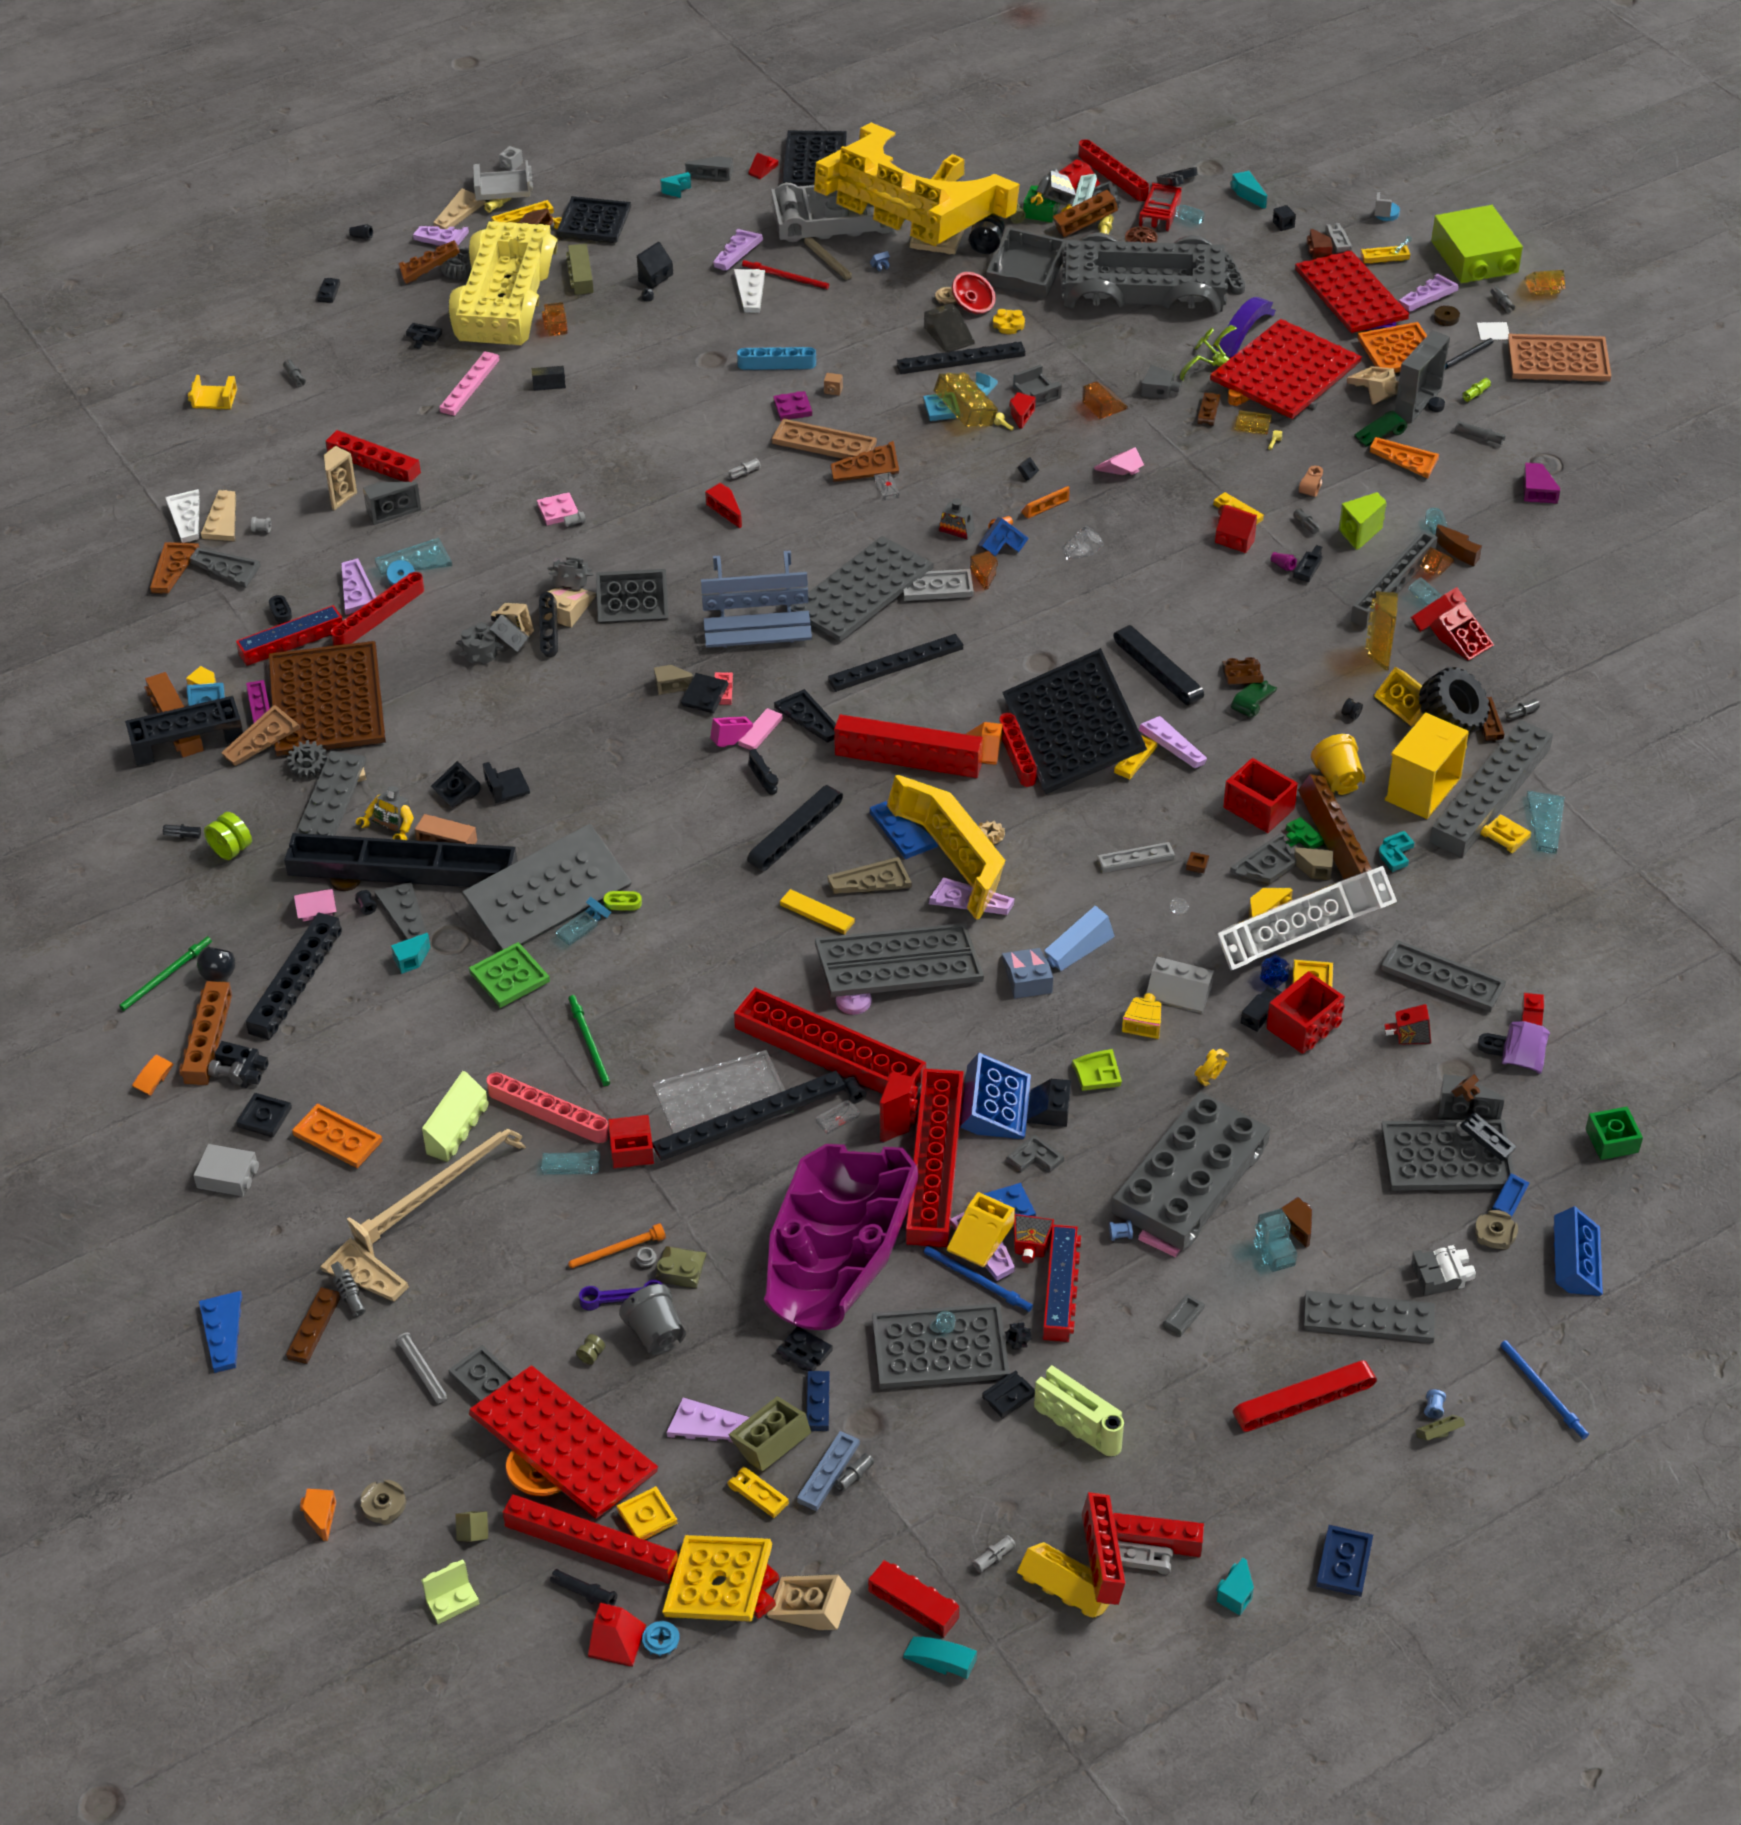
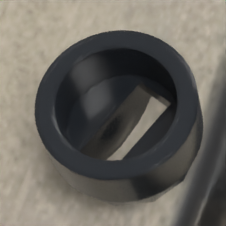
M649 288L643 289L641 293L642 300L646 302L652 301L654 299L653 290Z

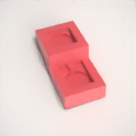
M715 672V678L727 680L729 683L719 705H732L733 673Z

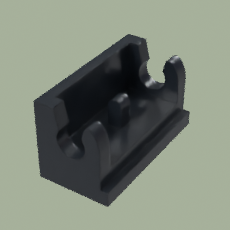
M564 366L531 368L533 391L566 388Z

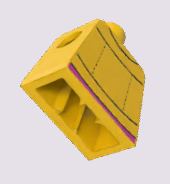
M1147 993L1143 998H1133L1123 1017L1122 1032L1159 1039L1161 1003L1155 1001L1153 994Z

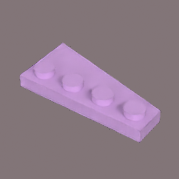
M737 229L736 235L730 239L731 242L725 245V250L721 251L714 260V268L721 270L730 269L731 266L763 240L762 234Z
M1436 274L1433 280H1427L1426 285L1417 287L1415 292H1410L1401 298L1399 303L1407 311H1413L1418 307L1458 291V284Z
M1161 716L1142 723L1138 729L1194 768L1204 765L1207 760L1199 750Z
M943 877L930 896L929 904L967 909L973 888L971 885ZM994 893L984 912L1007 915L1014 905V898Z

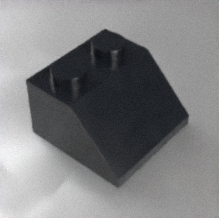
M660 242L655 243L637 255L638 282L652 289L673 275V262Z
M1051 1078L1030 1090L1027 1123L1067 1127L1071 1080Z

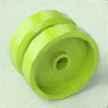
M224 812L216 821L211 822L204 828V836L210 847L217 855L226 860L233 859L240 851L246 849L252 843L251 834L244 822L231 812Z

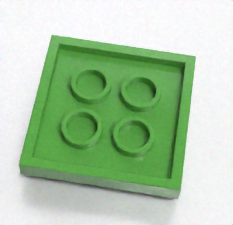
M519 942L469 967V973L500 1008L550 982V976Z

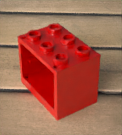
M1252 757L1226 781L1223 808L1269 833L1295 809L1298 783Z
M1308 971L1269 1003L1266 1029L1304 1054L1308 1049H1313L1320 1039L1326 1038L1332 1029L1338 1028L1343 1020L1342 1013L1345 1007V996Z

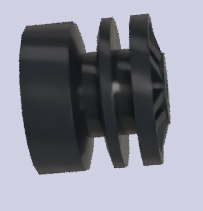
M992 213L972 225L968 240L970 246L975 251L982 254H991L997 251L1005 230L1002 218Z

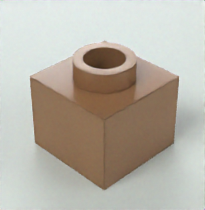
M826 373L824 394L840 396L843 389V375Z

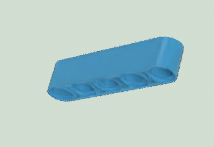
M812 347L741 348L737 351V365L742 370L812 369L816 366V350Z

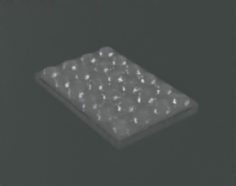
M767 1050L653 1083L654 1092L672 1134L785 1091ZM791 1110V1111H789V1112H786V1113H784V1114H781V1115H779V1116H776V1117H774V1118L781 1117V1116H784V1115H787V1114H791V1113H793V1110Z

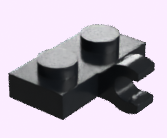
M412 323L406 330V336L412 337L413 341H416L414 348L421 349L424 340L436 342L442 335V328Z

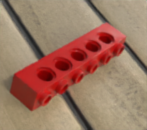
M336 430L325 441L327 452L337 446L351 453L352 463L394 479L412 482L421 473L418 459Z
M1088 1492L1082 1510V1519L1096 1602L1103 1604L1119 1605L1125 1587V1578L1110 1495Z

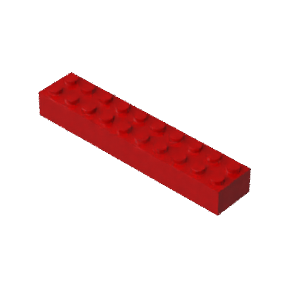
M754 987L734 1012L735 1029L827 1070L837 1071L839 1075L845 1078L854 1076L859 1081V1084L881 1094L884 1093L891 1072L915 1077V1086L918 1088L922 1084L923 1068H926L925 1061Z
M923 1068L914 1163L918 1169V1181L909 1203L906 1245L948 1247L964 1071Z

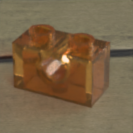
M563 302L544 304L542 319L544 321V329L548 330L549 336L568 334Z

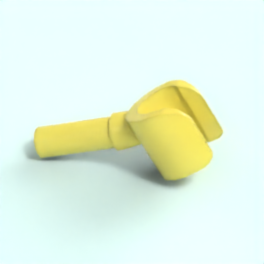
M1000 412L996 414L995 425H1003L1011 431L1014 429V427L1004 421V414Z
M1273 431L1272 440L1268 446L1269 450L1273 448L1276 441L1282 440V431Z

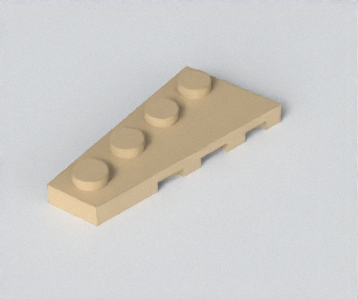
M349 1238L320 1266L322 1271L335 1276L331 1265L338 1261L342 1264L344 1270L349 1269L357 1286L393 1302L409 1288L407 1282L352 1238Z

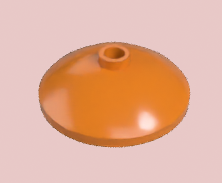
M513 1450L510 1452L506 1460V1474L509 1481L517 1489L536 1496H547L561 1491Z

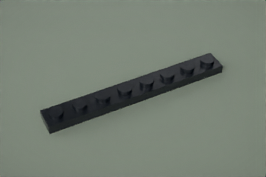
M1021 341L898 359L897 367L900 374L1023 357L1026 351Z
M955 633L829 675L828 682L837 692L963 650V643Z

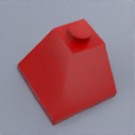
M600 1603L593 1623L588 1657L633 1667L646 1624L624 1608Z

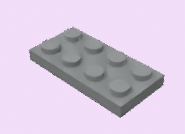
M970 569L928 571L921 579L914 581L911 587L903 589L904 601L974 597Z

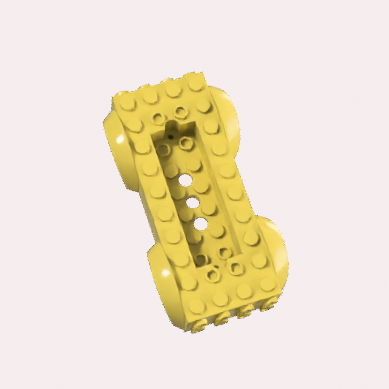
M489 221L486 229L477 231L471 236L469 256L472 270L466 285L454 289L449 299L450 320L454 335L459 341L522 345L529 339L535 306H539L540 296L537 294L540 281L548 278L552 255L557 253L558 239L551 235L550 225ZM506 275H512L509 279L504 277ZM499 294H506L503 297H498Z

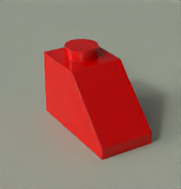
M1017 392L1014 398H1011L1009 407H1011V416L1018 427L1022 429L1035 411L1036 397Z

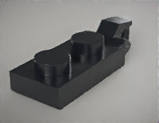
M1316 545L1312 552L1306 551L1294 571L1293 578L1306 582L1311 581L1323 559L1321 553L1322 546Z

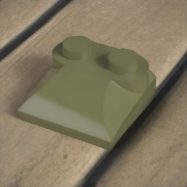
M666 1246L662 1258L657 1263L655 1279L665 1284L697 1289L707 1253Z

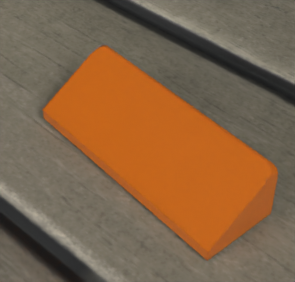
M1067 486L1028 503L1021 513L1026 518H1031L1069 501L1070 487Z

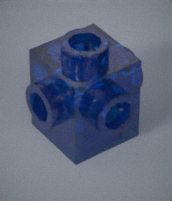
M1276 954L1266 958L1261 964L1260 980L1267 985L1278 988L1288 980L1290 964Z

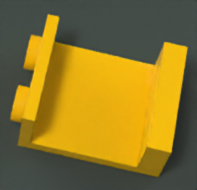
M196 375L191 385V392L188 393V400L191 402L192 408L231 409L237 392L235 376H228L225 386H202L200 375Z

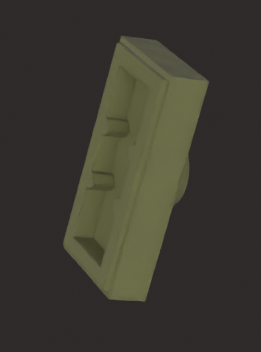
M1450 1415L1417 1428L1415 1431L1418 1438L1428 1441L1435 1437L1443 1438L1448 1436L1450 1431L1465 1426V1422L1462 1417Z

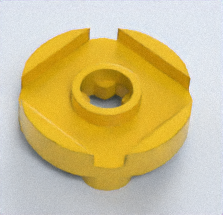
M999 309L993 317V327L999 329L1000 333L1015 334L1017 330L1024 329L1025 318L1021 310Z
M1212 1049L1207 1054V1061L1204 1065L1199 1066L1195 1071L1194 1075L1197 1077V1081L1203 1086H1208L1210 1083L1207 1081L1210 1078L1215 1080L1226 1066L1227 1061L1224 1059L1225 1057L1229 1058V1054L1223 1049H1218L1217 1051Z

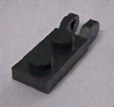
M756 749L750 750L749 767L768 794H776L778 791L776 785L779 781L777 776L772 774L770 767H767L763 756L759 755Z

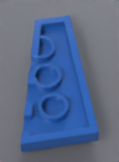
M886 801L869 808L872 817L904 859L938 847L933 837L914 822L900 816L895 817L887 807Z

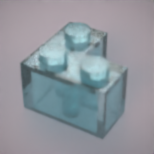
M1282 1208L1258 1215V1222L1255 1225L1256 1237H1254V1244L1262 1252L1265 1265H1269L1272 1272L1295 1266L1297 1251L1289 1239L1290 1222Z

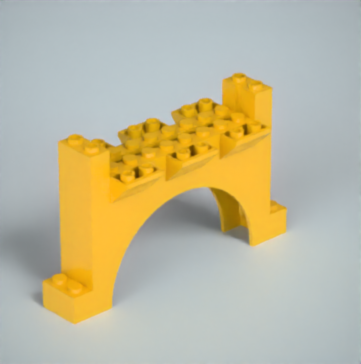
M869 123L860 128L858 141L846 147L842 146L841 150L816 162L814 191L827 196L837 190L836 204L858 214L864 212L868 203L874 205L873 220L895 230L901 228L905 219L911 221L910 236L932 246H937L992 213L1006 219L1016 213L1020 184L999 175L993 174L972 181H939L919 177L896 167L891 163L893 158L885 155L883 151L885 143L895 136V132L874 123Z

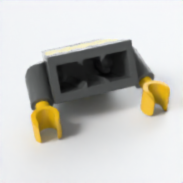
M1052 169L1040 181L1036 191L1037 195L1031 198V203L1037 199L1036 205L1041 204L1043 201L1041 195H1043L1047 199L1067 205V207L1062 208L1061 212L1072 207L1071 205L1076 196L1075 189L1072 187L1067 176L1060 174L1057 169Z

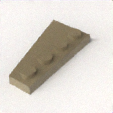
M899 857L827 876L828 883L834 894L912 888V882Z

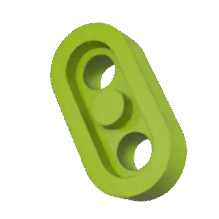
M610 891L603 898L604 906L609 910L633 911L639 909L642 905L641 895L634 891Z

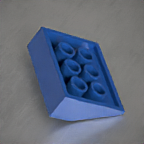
M978 1053L967 1065L960 1128L977 1135L1024 1139L1031 1075L982 1053Z

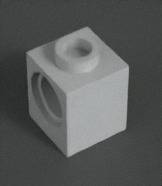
M511 146L506 148L499 154L500 168L509 171L517 169L523 164L522 150Z

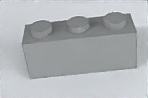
M1157 957L1151 972L1147 993L1153 994L1155 1001L1161 1004L1202 1014L1212 989L1214 970Z

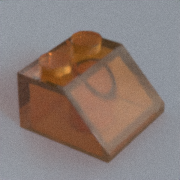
M1098 381L1083 386L1082 402L1099 419L1128 409V406L1112 390Z

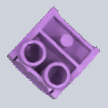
M1512 1022L1509 1025L1504 1045L1502 1064L1516 1065L1534 1070L1540 1074L1544 1065L1545 1049L1550 1032L1544 1026L1529 1022Z

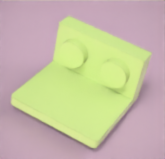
M464 1560L453 1562L446 1568L430 1573L422 1579L426 1604L437 1624L480 1604L477 1595L469 1583Z

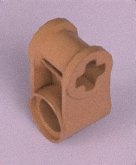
M1311 466L1308 469L1305 477L1301 480L1299 493L1313 497L1317 496L1322 486L1321 477L1323 469L1320 466Z

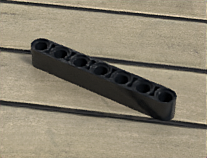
M1128 625L1114 632L1113 638L1116 644L1185 705L1189 706L1204 698L1202 687L1133 626Z
M829 785L823 786L750 851L747 861L762 871L769 869L840 805L843 793Z

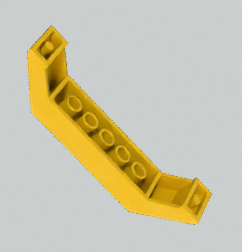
M896 775L887 807L895 817H903L926 828L973 888L967 909L975 919H980L993 894L996 892L1006 860L950 792Z

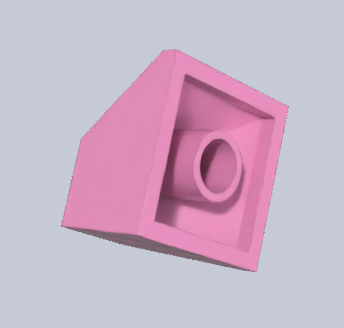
M1136 447L1104 461L1095 466L1094 469L1119 475L1128 473L1133 475L1139 472V468L1144 466Z

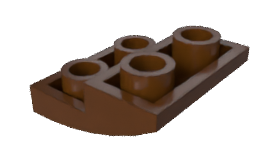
M1246 657L1245 660L1229 658L1227 661H1222L1227 684L1264 682V676L1260 671L1258 659Z

